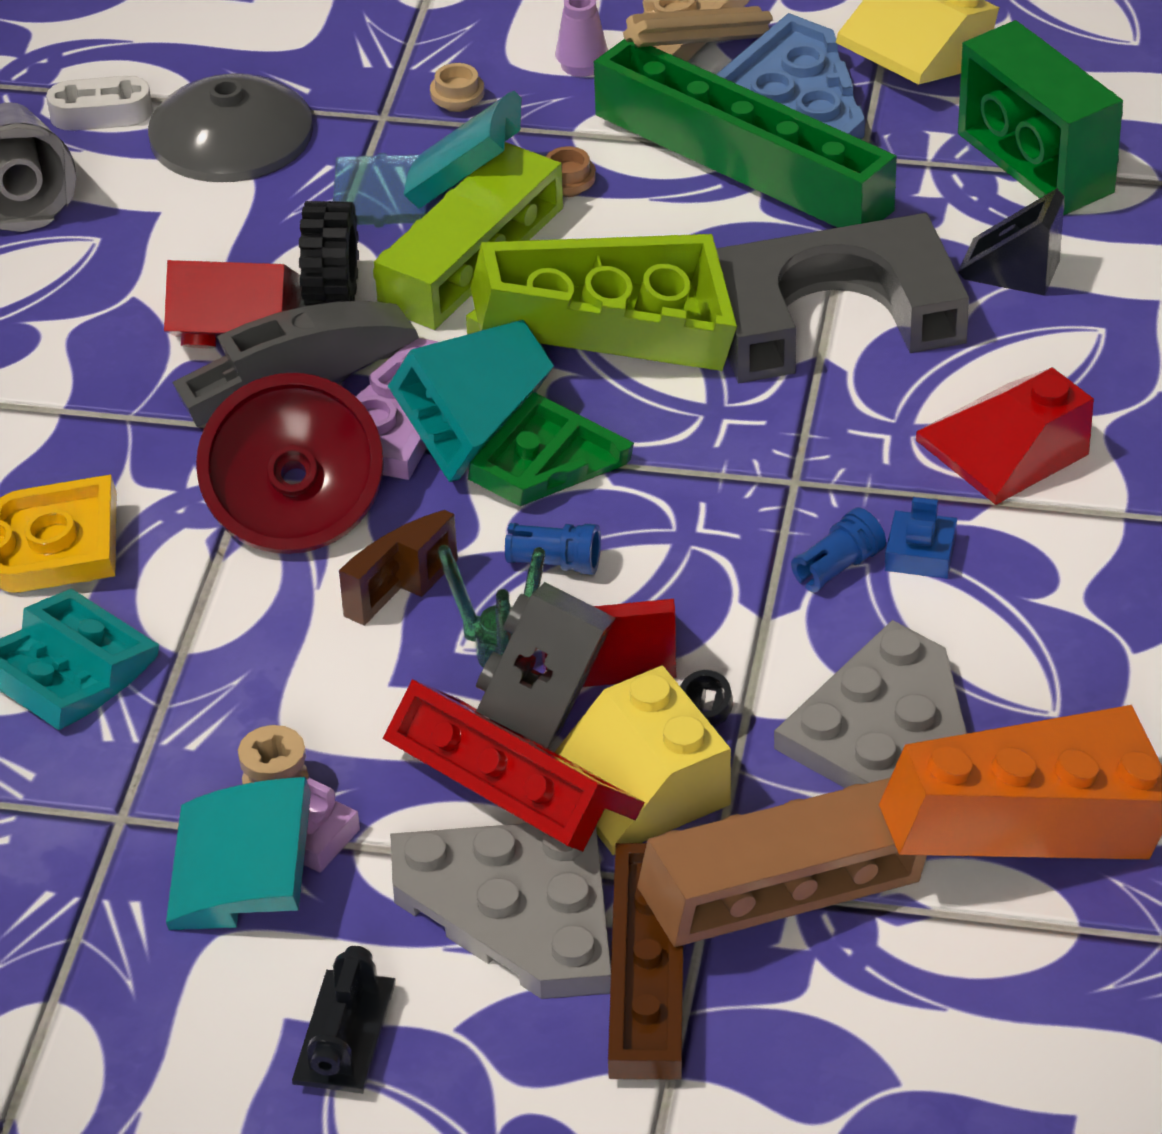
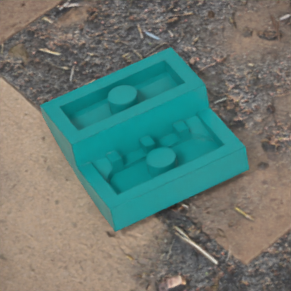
M515 91L507 93L421 153L412 163L408 172L404 196L420 209L502 153L505 141L521 131L522 97Z
M71 588L24 607L22 629L0 638V691L56 729L61 730L97 710L133 682L158 656L159 644Z
M306 777L282 778L237 785L205 794L181 805L166 925L169 930L236 928L238 913L299 911L311 790Z

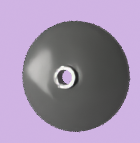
M245 73L214 75L184 85L169 95L156 108L148 126L151 150L163 166L181 176L206 182H238L273 173L294 161L306 149L313 131L311 111L302 96L277 80Z

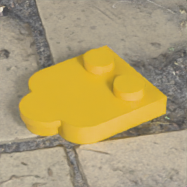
M111 474L20 489L0 498L1 590L14 593L115 577L117 491Z

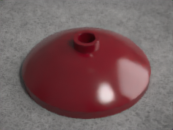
M280 373L265 376L234 391L216 408L209 418L199 441L196 459L199 487L203 499L215 520L239 541L256 549L281 554L313 551L334 543L347 535L371 509L381 486L384 468L380 435L374 420L365 406L352 393L339 384L326 378L305 373ZM291 469H301L306 473L304 479L297 484H289L284 481L285 474Z

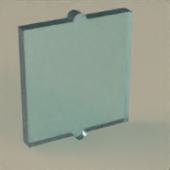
M378 153L376 156L336 157L333 201L353 202L356 208L357 225L374 224L375 227L380 228L385 224L414 223L426 215V205L418 209L404 196V189L411 165L419 155L387 156L386 153Z

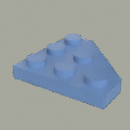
M788 13L716 74L854 137L864 138L865 117L861 106L856 105L849 72L845 61H841L839 57L838 44L835 43L836 36L834 30Z

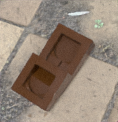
M441 510L406 523L374 541L339 569L343 616L365 626L401 588L423 597L458 561L455 515L449 511Z

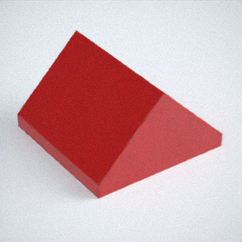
M674 599L594 606L616 619L583 687L618 684L662 665L673 678H677ZM541 651V652H542L544 672H545V671L548 669V668L544 665V664H545V659H546V657H547L548 654L545 653V652H543V651Z

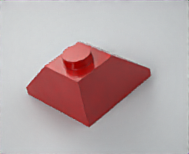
M1051 367L1009 382L916 431V441L992 503L997 505L1089 455L1094 398L1055 368Z

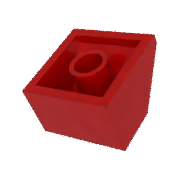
M167 260L164 331L173 336L181 337V346L216 348V338L223 333L275 313L299 308L302 297V287H300L299 280L300 274L285 264Z

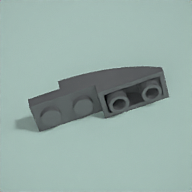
M346 301L309 305L266 316L217 336L225 356L172 383L195 425L199 427L208 422L216 408L228 396L254 380L280 373H305L326 378L339 384L347 379L352 372L373 361L392 357L405 345L419 339L415 327L397 304L373 301Z

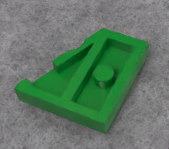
M533 391L470 462L468 480L521 507L627 465L631 460L634 442Z

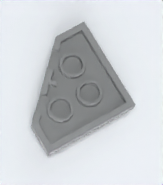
M892 620L774 730V749L846 788L854 784H866L890 778L905 744L967 734L946 648Z
M529 823L390 834L395 904L413 916L422 912L444 926L447 938L487 964L494 959L519 975L522 987L541 999L610 994L611 966L596 827L583 852L566 846Z

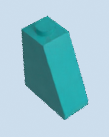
M519 320L410 350L389 383L388 388L447 480L453 482L459 480L469 469L470 462L533 391H538L554 365L525 321Z

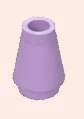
M564 0L555 57L561 63L562 70L569 75L577 77L594 75V60L608 51L596 0Z

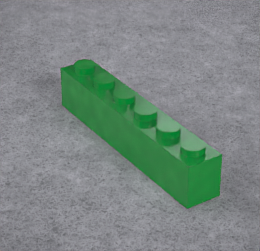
M623 39L594 60L596 116L837 228L884 220L895 211L897 155L653 46L637 47L634 42H626Z

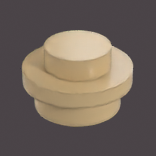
M451 63L442 66L436 71L435 79L430 85L432 101L452 112H462L470 109L482 100L485 93L484 82L478 76L477 70L471 65L464 63Z

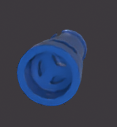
M860 507L853 508L842 517L840 522L835 523L830 528L829 534L792 559L791 568L793 574L800 584L813 574L814 578L806 583L805 589L811 592H818L827 582L849 566L860 565L867 558L873 557L882 551L886 546L885 532L878 520L869 511Z
M510 523L508 525V534L512 535L506 534L505 559L507 563L522 562L558 565L562 571L574 570L575 572H580V574L595 575L601 553V531L599 525L584 524L576 527L572 524H565L563 528L519 525L518 523Z

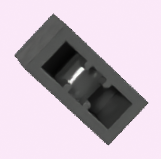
M546 582L533 592L530 597L521 593L515 601L503 627L504 630L512 633L510 641L503 655L496 652L490 655L476 683V687L485 692L476 712L548 748L561 733L616 618ZM537 649L548 654L544 664L548 669L543 674L533 669L536 657L532 654Z

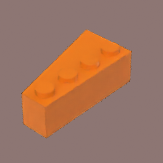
M1127 705L905 744L881 798L879 807L899 855L1150 860L1162 836V765L1133 706Z

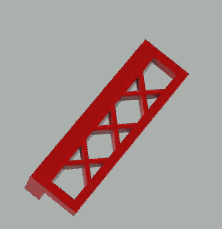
M414 679L411 680L382 738L566 846L582 852L604 809L636 821L645 803L549 748L476 712L477 708L463 700Z

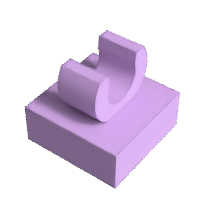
M309 778L307 782L311 790L304 865L321 873L360 830L358 811L335 801V792L332 788Z

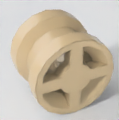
M279 725L263 726L249 732L241 740L238 748V757L241 770L243 771L242 784L282 778L306 777V780L309 779L307 767L304 764L306 759L304 741L295 730Z

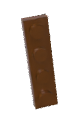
M616 843L608 1078L682 1080L684 945L673 946L637 888L647 843Z

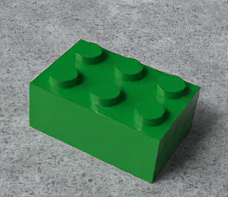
M1017 20L962 42L958 134L1039 199L1058 188L1065 196L1063 216L1115 193L1121 120L1123 116V100Z

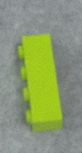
M505 142L502 153L468 175L454 189L449 190L438 204L421 219L416 220L411 228L391 247L380 253L374 261L373 277L376 281L377 302L397 304L408 320L436 330L472 295L471 284L481 242L530 240L563 209L562 163Z

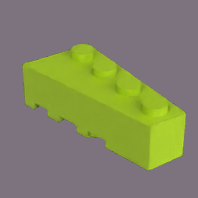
M712 234L481 242L471 284V292L480 331L524 320L540 344L723 371L737 325Z

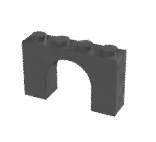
M927 213L716 248L737 325L727 358L738 383L796 373V326L787 307L805 295L820 291H852L869 296L880 302L891 313L909 353L967 343L969 296Z

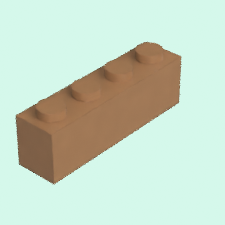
M890 778L866 784H854L843 790L807 799L791 800L783 805L744 815H731L720 821L681 831L672 830L660 836L649 838L646 844L637 888L673 946L678 947L917 883L920 881L927 855H899L879 807L881 798Z

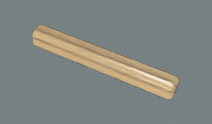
M759 6L633 14L626 19L627 29L623 32V37L626 42H634L637 47L753 39L761 37L769 30L768 24L773 21V17L769 11H762Z

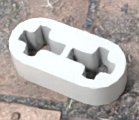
M113 76L62 81L53 85L46 95L51 123L63 130H86L137 125L146 121L153 111L148 82L137 76Z

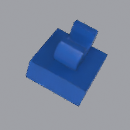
M913 497L911 512L895 510L885 552V571L948 579L956 541L957 518L938 516V500Z

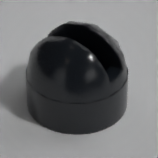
M700 670L687 676L681 683L680 687L714 728L726 721L732 711L733 696L730 684L723 675L712 670ZM706 690L716 691L712 710L703 712Z

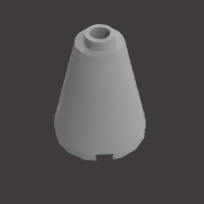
M18 103L0 104V229L25 232L45 227L54 220V216L65 205L68 206L74 196L77 176L73 157L64 142L28 108Z

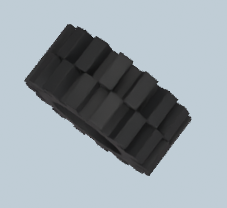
M305 201L302 219H300L299 268H301L299 280L300 287H302L301 296L305 306L355 301L357 293L356 280H358L359 271L357 268V260H359V250H357L359 234L357 231V215H355L356 208L353 202Z

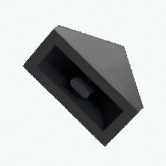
M1056 188L974 237L958 273L968 281L1045 296L1060 262L1065 196Z

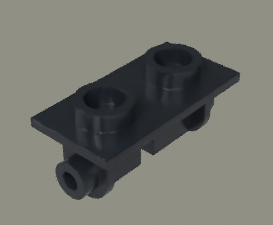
M350 946L345 952L335 958L333 970L326 969L292 1078L293 1085L364 1093L396 984L395 978L377 976L376 965L372 961L373 956L368 949L361 946Z

